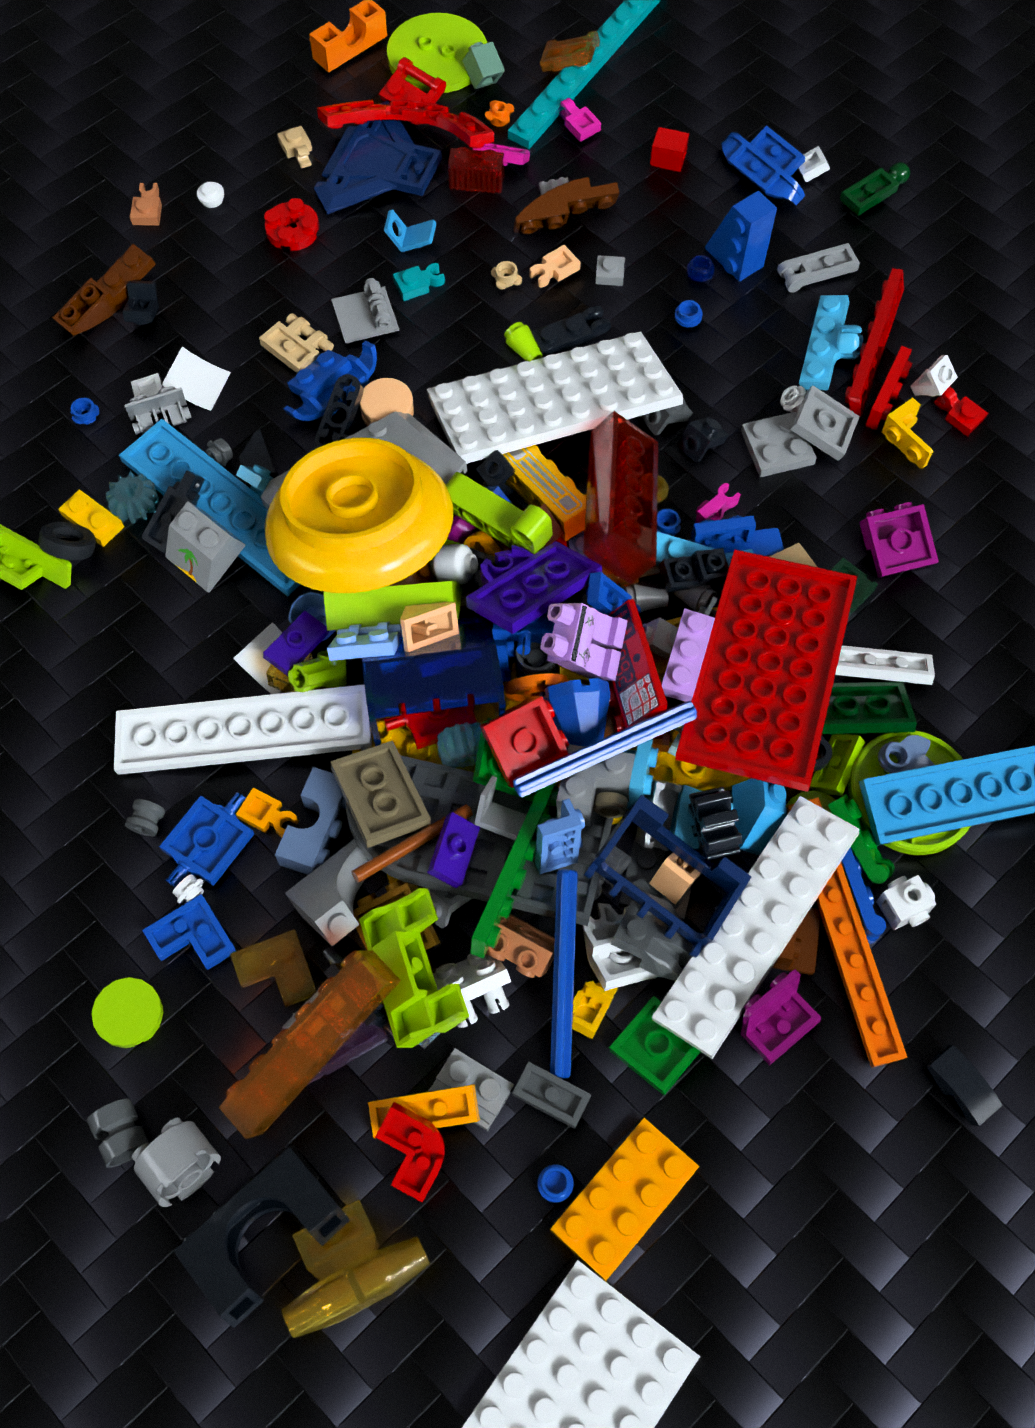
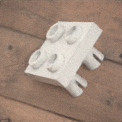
M470 953L467 959L456 964H444L436 969V973H433L438 990L449 983L459 984L469 1014L467 1019H469L471 1024L478 1020L471 1004V999L483 995L488 1012L491 1014L500 1012L495 999H497L502 1010L509 1007V1001L506 999L502 988L503 985L511 982L508 971L501 961L494 959L487 953L484 959ZM466 1020L457 1025L459 1028L468 1026Z

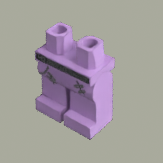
M583 603L550 604L547 617L549 621L555 623L553 633H546L542 637L540 649L548 654L547 661L558 663V665L588 679L599 678L605 681H616L621 652L614 649H622L628 621L620 617H610Z

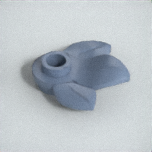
M909 735L900 743L888 742L878 752L879 764L889 774L933 766L935 764L925 756L931 741L922 736ZM889 754L895 755L897 757L898 762H892L889 758Z

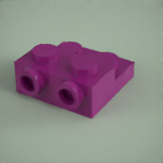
M907 502L894 506L895 511L885 513L884 509H877L866 513L867 518L859 522L866 551L871 550L878 578L939 563L924 504L913 506L912 502Z

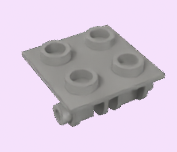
M369 278L365 281L363 292L331 299L345 344L399 331L385 286L381 287L380 283L374 278Z
M174 386L165 387L159 390L157 395L151 397L146 395L136 396L130 399V403L124 405L131 422L137 420L136 423L132 424L136 435L141 433L143 435L154 425L151 418L152 415H154L157 423L159 421L157 414L162 413L165 421L169 424L165 411H168L173 426L186 423V419L192 418L188 406L182 408V406L187 405L182 387L177 389Z

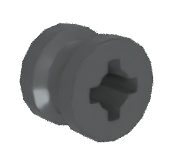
M135 799L132 805L133 814L127 818L125 826L141 835L156 836L159 829L157 823L159 819L163 818L165 809L151 801Z

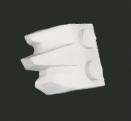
M598 903L599 920H595L590 916L588 926L582 925L589 964L604 991L659 977L639 967L642 959L611 945L613 937L629 906L624 908L623 914L618 915L610 904Z

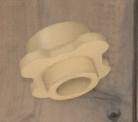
M500 262L491 270V276L495 277L497 281L496 287L499 289H506V287H510L513 284L520 285L522 282V277L518 275L517 266L513 262Z

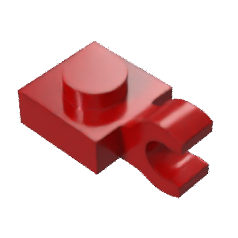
M950 386L934 401L937 407L948 412L945 420L966 436L988 414L966 396L960 401L957 393Z

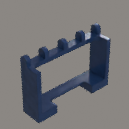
M641 795L628 808L583 875L590 879L595 872L599 873L613 884L608 893L614 898L620 890L641 905L636 913L637 916L642 919L648 911L669 926L664 933L665 937L670 940L677 932L693 944L689 955L696 958L703 947L714 939L750 881L751 876L725 856L715 864L709 860L706 861L704 856H701L700 853L662 826L669 814ZM631 822L635 823L727 892L702 933L693 930L606 864V858Z

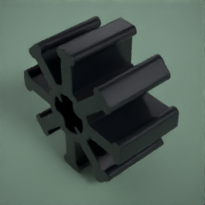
M722 786L689 794L691 803L688 804V812L695 823L691 828L693 836H698V849L701 856L705 855V859L708 861L740 853L741 850L738 844H742V835L735 826V822L739 821L737 810H731V795L729 791H724Z

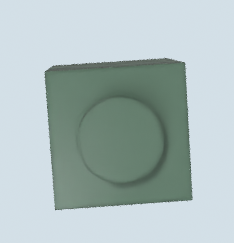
M477 42L471 45L462 61L474 89L497 83L505 69L494 43L483 44L482 42Z

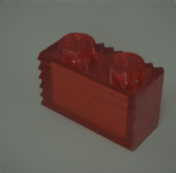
M466 147L451 148L448 162L449 188L451 190L455 188L462 191L465 189L472 192L476 190L477 192L486 191L488 193L492 192L494 194L497 192L500 194L504 180V153L491 149L481 151L470 150Z

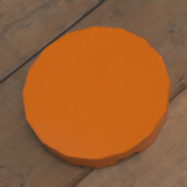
M554 673L516 678L504 685L506 698L513 702H523L533 696H539V693L541 691L545 692V688L548 686L567 682L568 678L565 675Z

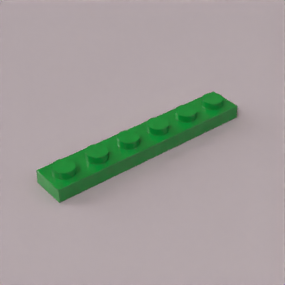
M558 781L538 790L472 936V955L484 959L488 948H495L502 930V928L498 927L502 917L506 919L509 917L514 904V899L511 898L514 888L521 889L527 870L523 869L527 860L532 862L535 857L537 826L551 818V815L547 814L550 806L554 808L557 806Z

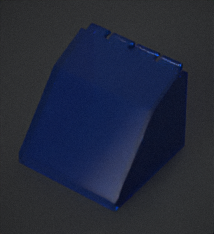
M483 616L458 619L459 634L411 652L404 651L403 637H399L400 646L395 655L362 658L366 703L375 746L382 744L379 718L400 715L398 706L400 703H405L406 714L434 711L433 699L439 698L441 710L468 706L467 694H473L475 705L493 703L495 718L505 713L504 685L497 648L488 619Z

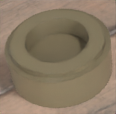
M602 792L595 796L593 809L600 816L619 818L624 816L627 811L628 799L618 793Z

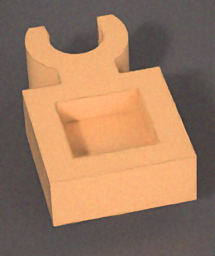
M562 245L543 256L542 264H535L530 268V278L541 275L538 278V286L542 288L547 286L553 277L559 282L580 270L581 262L565 245Z

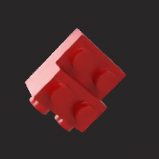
M533 696L480 726L508 787L511 788L514 787V778L569 754L566 749L569 747L568 740L563 731L557 729L552 719L555 717L554 710L549 701L544 700L542 696Z

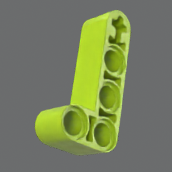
M455 472L446 483L453 503V513L511 549L512 545L536 554L544 548L553 535L551 518L544 510L530 504L523 511L459 472Z

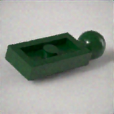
M902 162L893 164L888 173L883 168H880L844 190L840 200L859 216L896 193L899 185L908 180L910 169Z

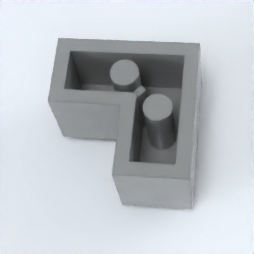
M569 744L568 753L575 752L584 748V746ZM622 752L562 779L556 799L557 818L561 817L562 800L568 798L574 809L578 808L581 811L585 826L590 827L594 813V800L597 794L614 792L625 796L629 802V785L635 754Z

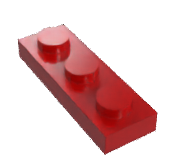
M901 346L871 409L866 427L876 430L881 420L886 421L893 407L892 404H889L890 399L896 400L903 386V383H900L899 380L900 378L906 379L913 363L908 361L912 349Z

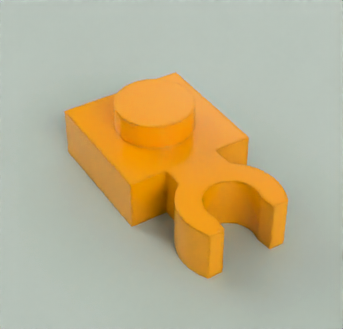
M254 787L236 813L239 820L264 833L267 832L270 826L274 827L276 833L281 838L286 830L281 827L284 822L291 821L296 825L299 822L293 812H279L283 807L280 801Z

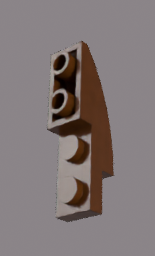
M585 177L557 186L536 198L515 218L514 233L531 234L545 227L557 229L567 223L570 212L580 214L589 208H609L617 201L620 193L618 184L615 182L591 187L589 177Z
M132 244L97 282L90 278L52 318L73 336L97 326L126 305L129 299L127 291L128 281H141L156 263L149 255L135 244Z

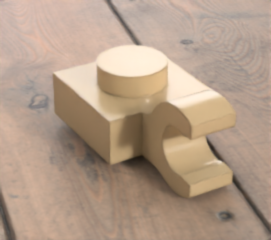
M302 126L277 133L278 141L288 159L296 157L301 168L312 165L308 158L309 152L312 151L311 142Z

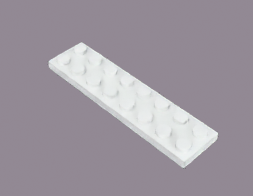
M368 684L310 690L303 693L289 692L116 711L114 771L120 775L359 750L362 746L371 748L370 689Z
M800 796L749 871L750 881L714 939L703 947L696 958L692 956L653 1014V1021L713 1059L745 1010V1004L754 996L859 835V828Z

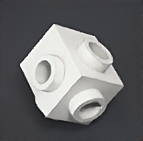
M919 875L908 880L906 876H902L888 884L889 889L884 891L876 901L893 931L908 923L915 927L930 918L928 913L936 905L931 887L927 883H923Z

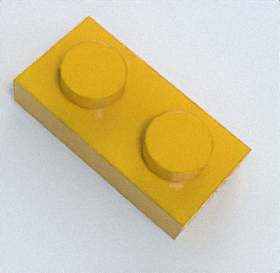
M80 489L58 508L60 514L68 521L83 526L94 533L96 542L103 547L124 528L123 522Z

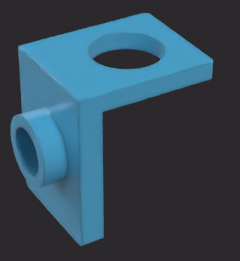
M392 209L388 211L384 232L401 252L432 244L436 222L432 219L406 227ZM393 222H395L398 227V236H396L393 231Z

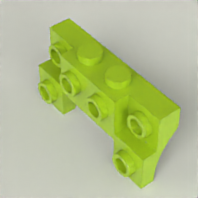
M418 888L393 903L372 909L359 919L397 1048H413L434 1033H446L469 1018L459 984L449 983L440 990L437 989L420 932L438 920L429 890L426 888Z

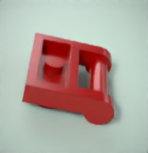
M403 57L397 65V70L379 92L381 100L384 102L389 101V103L392 99L435 104L444 93L446 82L439 77H432L414 66L411 60ZM410 75L431 89L428 93H425L407 82L405 78Z

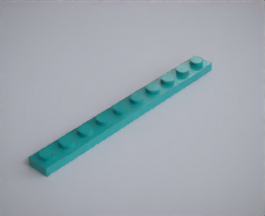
M624 0L508 129V139L530 149L560 115V111L564 110L560 102L567 98L573 100L661 0Z

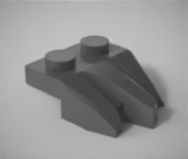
M641 890L682 921L669 902ZM632 899L613 937L611 945L642 959L639 965L640 968L659 977L676 981L682 973L680 965L686 966L692 958L689 952L693 944L677 932L669 940L664 936L669 926L649 911L641 919L636 915L641 905Z

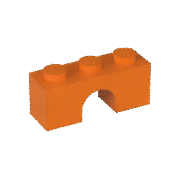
M363 0L349 9L350 21L344 31L341 32L332 23L328 22L309 34L313 59L328 73L387 37L385 10L373 0Z

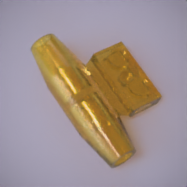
M360 1200L342 1208L350 1221L323 1246L315 1240L306 1228L293 1234L306 1269L318 1278L319 1281L282 1309L284 1320L292 1337L297 1338L344 1321L393 1294L428 1267L430 1262L418 1236L375 1250L376 1234Z

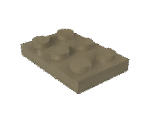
M393 740L330 761L331 770L367 848L431 825V818Z

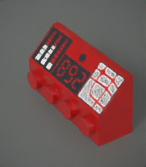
M634 599L627 600L608 615L610 617H620L628 621L622 649H614L621 652L616 681H608L611 693L608 708H613L615 716H613L615 733L666 711L668 705ZM663 734L654 739H663Z

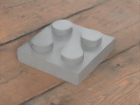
M812 385L806 391L790 430L839 461L847 451L860 416Z
M797 411L742 424L741 433L759 477L815 464L817 457L811 443L790 430Z

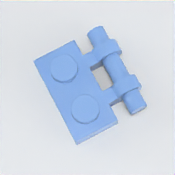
M379 622L378 626L361 627V624L350 625L347 629H338L336 638L327 647L329 661L395 655L400 646L399 637H402L401 624L390 625V622Z

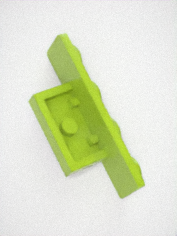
M0 524V578L21 590L42 576L65 589L71 585L72 564L69 561L45 553L38 544Z

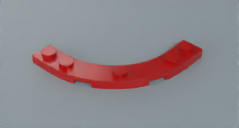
M392 99L390 105L374 104L373 100H362L317 107L318 119L332 129L342 128L343 124L349 123L365 124L371 120L410 121V123L415 125L429 124L447 130L471 148H482L484 144L494 142V131L477 118L465 112H460L459 115L449 113L447 106L434 103Z

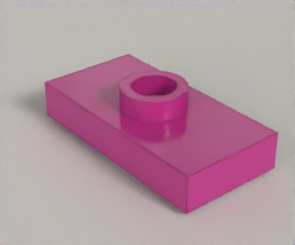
M488 143L484 144L482 148H473L472 156L491 159L493 164L507 166L508 163L524 165L529 161L530 151Z

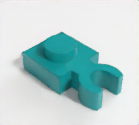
M438 263L428 265L426 270L423 271L420 270L419 266H415L393 274L394 283L403 301L429 293L430 285L439 287L445 284L444 274L435 275L440 273Z

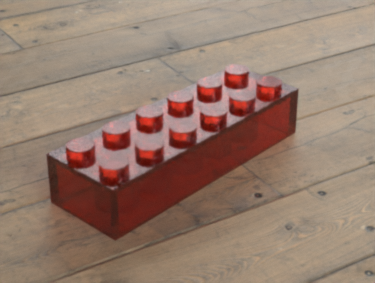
M613 411L591 431L583 554L610 570L615 576L632 584L656 565L658 441L616 411Z

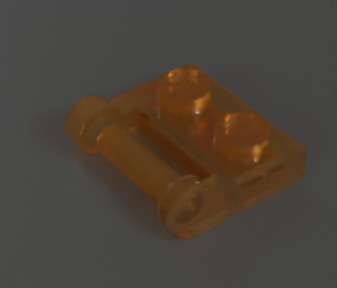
M591 31L586 36L558 42L556 39L547 41L540 60L542 71L552 70L556 72L565 67L574 65L581 67L591 62L595 48L600 45L598 32Z

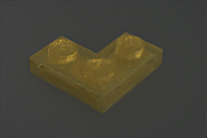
M295 929L230 954L242 988L274 976L285 1007L310 998L317 992Z

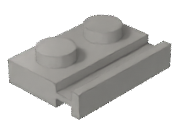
M454 1048L436 1077L434 1084L428 1091L475 1084L480 1121L473 1123L488 1132L494 1119L514 1089V1084Z

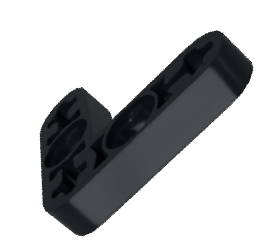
M345 374L337 379L315 437L316 449L323 446L324 440L329 441L331 436L334 442L349 436L348 434L364 391L363 385L355 376ZM352 382L355 391L349 392L346 397V392L343 388L344 386H350ZM346 398V401L350 403V406L348 407L346 404L338 402V399L344 401ZM344 409L347 414L346 419L342 423H334L332 421L334 411ZM331 426V427L334 428L335 430H338V431H341V432H340V434L336 433L335 431H334V433H333V432H331V431L328 429V427Z

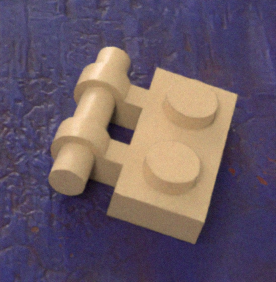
M293 313L289 314L286 322L289 324L288 327L278 321L259 337L261 346L296 373L305 369L317 359L319 351L316 349H322L326 352L327 350L332 351L334 344L328 340L326 334L320 330H314L310 326L309 321L303 317H297ZM303 335H304L307 339H306V340H303V339H302L301 337H299V336H303Z

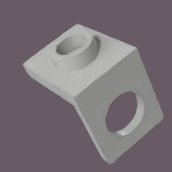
M492 776L480 795L474 825L516 840L526 814L492 802L497 777Z

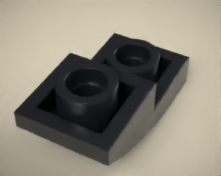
M723 548L695 551L692 556L663 559L659 564L666 592L686 590L726 580L729 570Z
M948 1045L926 1064L944 1095H953L970 1125L981 1126L1002 1106L1001 1101L984 1077L954 1045Z

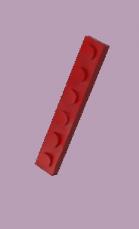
M892 269L889 279L883 282L881 301L878 300L875 305L874 322L870 321L868 326V341L862 344L860 364H856L853 370V385L848 386L846 390L845 403H848L850 410L862 417L904 291L903 269Z

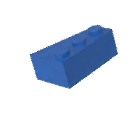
M758 190L732 206L704 247L724 267L725 271L732 274L739 282L764 267L777 207Z

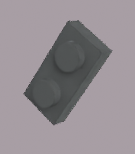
M529 1061L512 1092V1096L574 1129L591 1098V1094Z

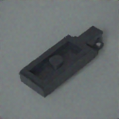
M187 470L181 482L177 481L173 487L169 486L146 527L142 539L161 552L166 553L169 525L187 501L195 506L197 505L200 497L198 493L205 479Z

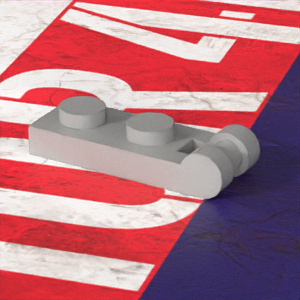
M849 243L786 260L779 264L777 271L781 278H785L787 290L789 292H796L802 286L858 271L860 262Z

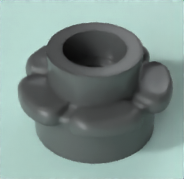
M222 438L208 441L206 454L222 467L226 466V463L233 458V453L228 443Z

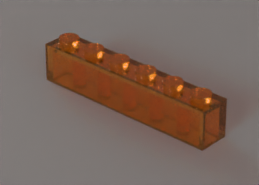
M373 950L353 951L342 961L341 966L343 968L335 977L327 979L319 987V995L312 1003L305 1004L298 1010L294 1016L296 1021L291 1027L282 1030L274 1037L271 1042L273 1047L266 1055H260L250 1064V1073L227 1090L226 1095L228 1097L219 1108L245 1139L264 1134L401 981Z

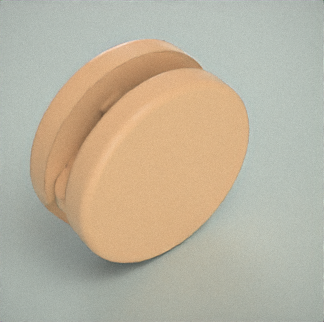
M380 378L370 382L363 388L360 410L362 420L367 427L395 411L414 415L412 393L408 386L400 380Z

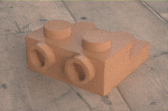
M512 914L507 919L502 917L498 925L502 930L495 948L489 947L486 953L499 961H504L505 959L517 965L516 970L527 977L543 976L547 973L554 960L555 938Z

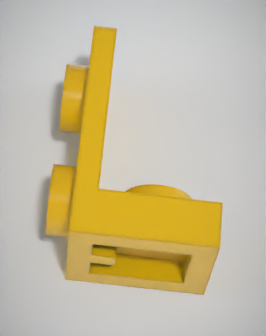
M912 397L887 416L881 433L885 435L890 443L897 446L909 461L923 469L927 466L933 450L911 430L918 420L916 415L921 406Z

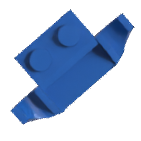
M767 125L751 142H748L738 133L731 132L721 143L728 164L732 165L763 190L765 195L777 199L790 200L794 205H797L805 197V193L800 185L791 177L805 162V156Z
M368 341L362 343L363 349L359 358L350 354L347 357H343L331 350L321 353L315 361L305 369L300 370L287 383L291 392L299 395L304 404L298 409L286 406L283 410L287 415L302 421H311L322 417L337 379L345 374L355 376L364 388L370 383L369 378L375 371L377 362L375 345ZM352 382L350 386H344L343 388L346 392V397L349 392L355 391ZM345 398L344 401H342L341 399H338V402H342V403H344V404H347V403H348V402L346 401V398Z

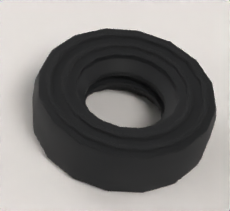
M51 522L43 525L38 539L39 546L45 553L64 560L86 559L92 556L96 544L94 533L83 526L69 522Z

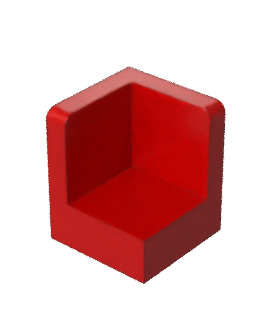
M659 127L652 145L650 165L681 172L687 153L689 133Z

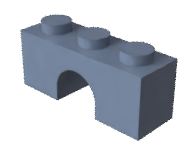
M315 767L312 768L300 796L304 807L320 814L319 818L313 826L305 829L287 825L275 853L280 866L307 875L329 859V845L332 838L337 839L341 832L343 821L340 819L344 810H346V800L334 774Z

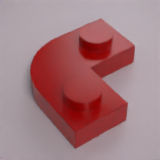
M393 1102L375 1138L406 1154L391 1186L423 1203L442 1166L445 1156L444 1141L438 1129L430 1121Z

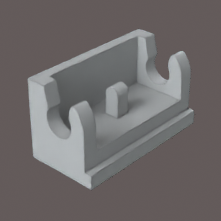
M653 779L651 794L645 795V797L669 814L662 826L670 831L674 807L677 804L678 794L681 793L682 785ZM639 826L637 827L635 837L637 844L645 848L652 849V847L669 851L667 847Z

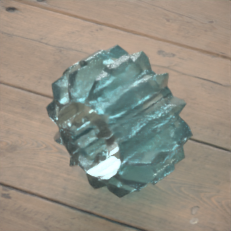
M130 471L126 478L118 475L117 483L109 482L110 491L106 492L110 512L117 515L122 522L129 519L130 522L135 524L137 518L141 517L147 520L146 513H155V504L159 503L156 487L142 473L135 477Z
M469 722L460 725L455 724L453 727H446L443 732L437 735V750L443 765L453 768L461 767L462 769L468 766L474 767L481 735L480 723L469 724Z

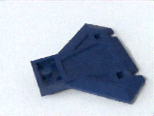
M389 101L380 103L382 105H390ZM371 120L365 124L348 126L322 172V177L327 178L326 182H317L314 191L327 215L393 189L423 196L442 160L441 150L415 145L400 120Z

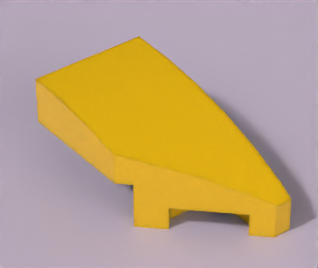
M594 981L585 982L583 990H579L573 999L572 1029L593 1039L619 987L604 991L600 983H594Z

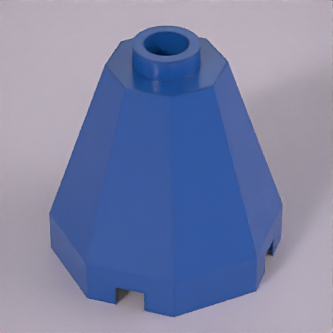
M591 678L589 679L590 685L581 684V679L570 680L545 688V692L541 691L539 693V696H542L544 700H548L555 713V717L552 719L557 729L563 731L570 745L586 747L604 738L611 695L608 681Z

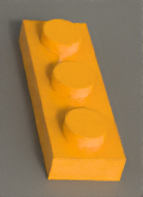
M475 1084L368 1102L373 1138H375L393 1102L427 1119L436 1128L480 1121Z

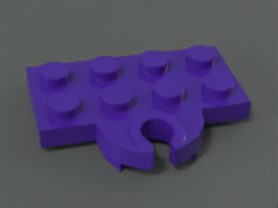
M557 541L536 554L531 553L525 548L512 545V550L494 553L495 564L498 567L493 566L491 560L485 559L480 564L483 586L466 596L467 607L514 634L548 612L550 604L561 603L589 585L590 573L602 572V565Z

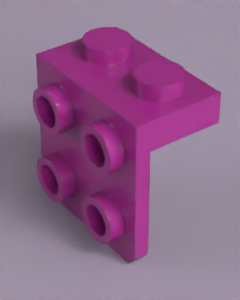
M796 969L788 975L785 972L778 975L771 982V989L762 997L760 994L755 995L744 1006L745 1013L742 1018L741 1036L769 1066L821 1020V1016L797 993L801 974Z

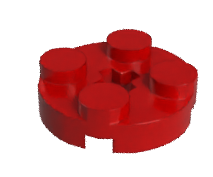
M293 198L288 202L281 203L264 214L267 238L277 248L282 249L281 246L290 247V251H297L310 246L317 238L316 233L319 230L318 216L313 208L304 204L299 198ZM289 224H296L297 227H296V228H292L291 226H288V225H289Z

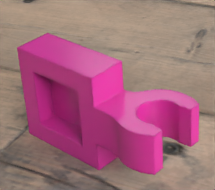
M571 98L560 102L564 110L560 111L559 114L565 121L564 125L579 142L601 131V122L586 106L579 109Z
M722 484L718 489L717 495L712 500H705L699 505L696 510L695 523L708 519L713 521L722 519L724 512L738 504L741 494L736 493L733 497H727L725 494L728 492L729 484Z

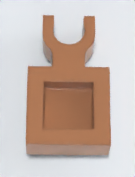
M140 183L139 191L141 197H133L130 214L132 225L159 226L162 203L160 197H158V184L153 183V188L150 191H146L144 183Z

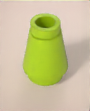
M516 322L504 333L506 344L525 361L530 362L542 358L543 354L528 325Z

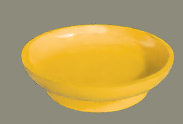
M375 438L338 440L311 451L302 457L287 473L267 511L265 519L266 546L272 561L278 569L287 577L305 587L330 593H358L376 590L392 585L414 574L440 551L452 527L454 516L453 503L440 475L427 463L406 452L401 447Z

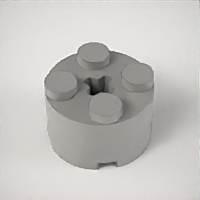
M178 1117L165 1124L161 1130V1135L151 1143L141 1145L132 1154V1159L135 1162L134 1172L162 1207L171 1206L172 1204L169 1201L171 1198L178 1196L182 1201L197 1191L214 1173L210 1167L212 1163L216 1161L219 1164L221 1156L196 1124L192 1121L182 1122Z

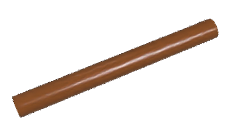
M467 804L453 811L464 819L473 816L472 810ZM446 816L352 870L351 872L356 882L363 881L439 836Z

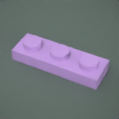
M684 608L661 684L665 696L684 702L692 700L715 617Z

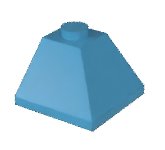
M751 778L732 785L733 809L737 810L739 821L735 822V826L742 835V844H738L740 850L760 856L787 816L786 790L784 786Z

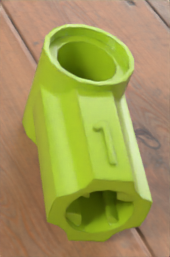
M327 650L318 652L317 658L293 665V668L288 671L289 682L293 685L295 691L302 693L320 687L333 688L344 686L347 684L346 659L329 661Z

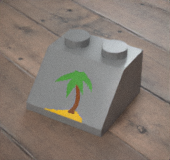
M187 501L169 525L165 557L205 591L210 593L246 544L204 510Z

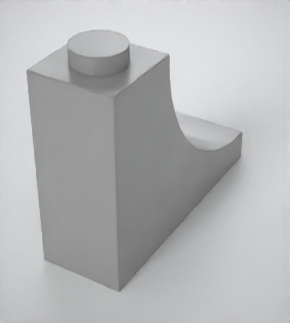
M355 839L285 893L301 917L331 946L359 925L354 917L353 905L356 894L365 879L359 883L356 882L351 871L368 862L369 859L361 851Z

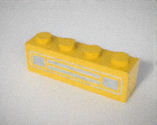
M537 445L503 454L515 469V473L507 480L509 485L529 505L533 503L535 506L545 503L565 533L561 536L565 541H568L594 524L593 510L595 505L592 499L587 494L583 495L576 488L573 480L568 476L565 477L551 459L547 460L541 454Z

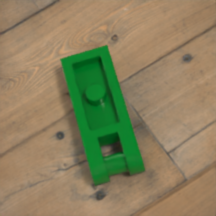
M847 794L829 803L828 807L832 814L859 828V835L851 845V848L871 882L875 884L884 883L893 875L895 867L892 861L882 858L871 829H866L860 819L862 812L858 804L853 799L850 800Z

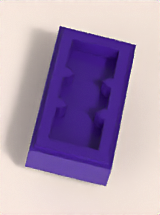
M304 611L263 652V658L288 676V671L293 668V665L301 663L329 634L327 626L307 611Z
M454 812L446 815L427 873L454 888L461 886L480 827Z

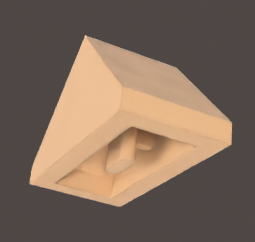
M455 602L405 606L400 618L405 652H411L459 634Z
M672 853L662 863L649 884L676 905L701 873L675 853Z

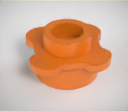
M491 101L489 111L485 112V118L497 127L507 125L510 121V113L514 112V106L502 101Z

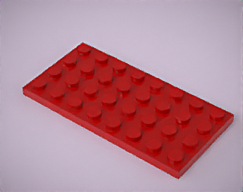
M734 549L696 688L691 700L697 710V718L684 724L675 760L806 792L809 791L858 576Z

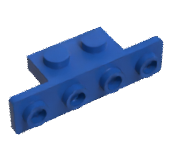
M737 515L729 519L716 521L708 519L694 523L691 539L688 540L715 549L723 548L724 553L734 552V549L740 551L752 549L754 554L769 557L784 550L779 529L755 530L754 516L743 517Z

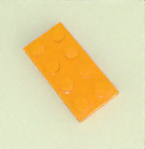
M643 1118L552 1226L550 1231L606 1282L700 1166L646 1118Z

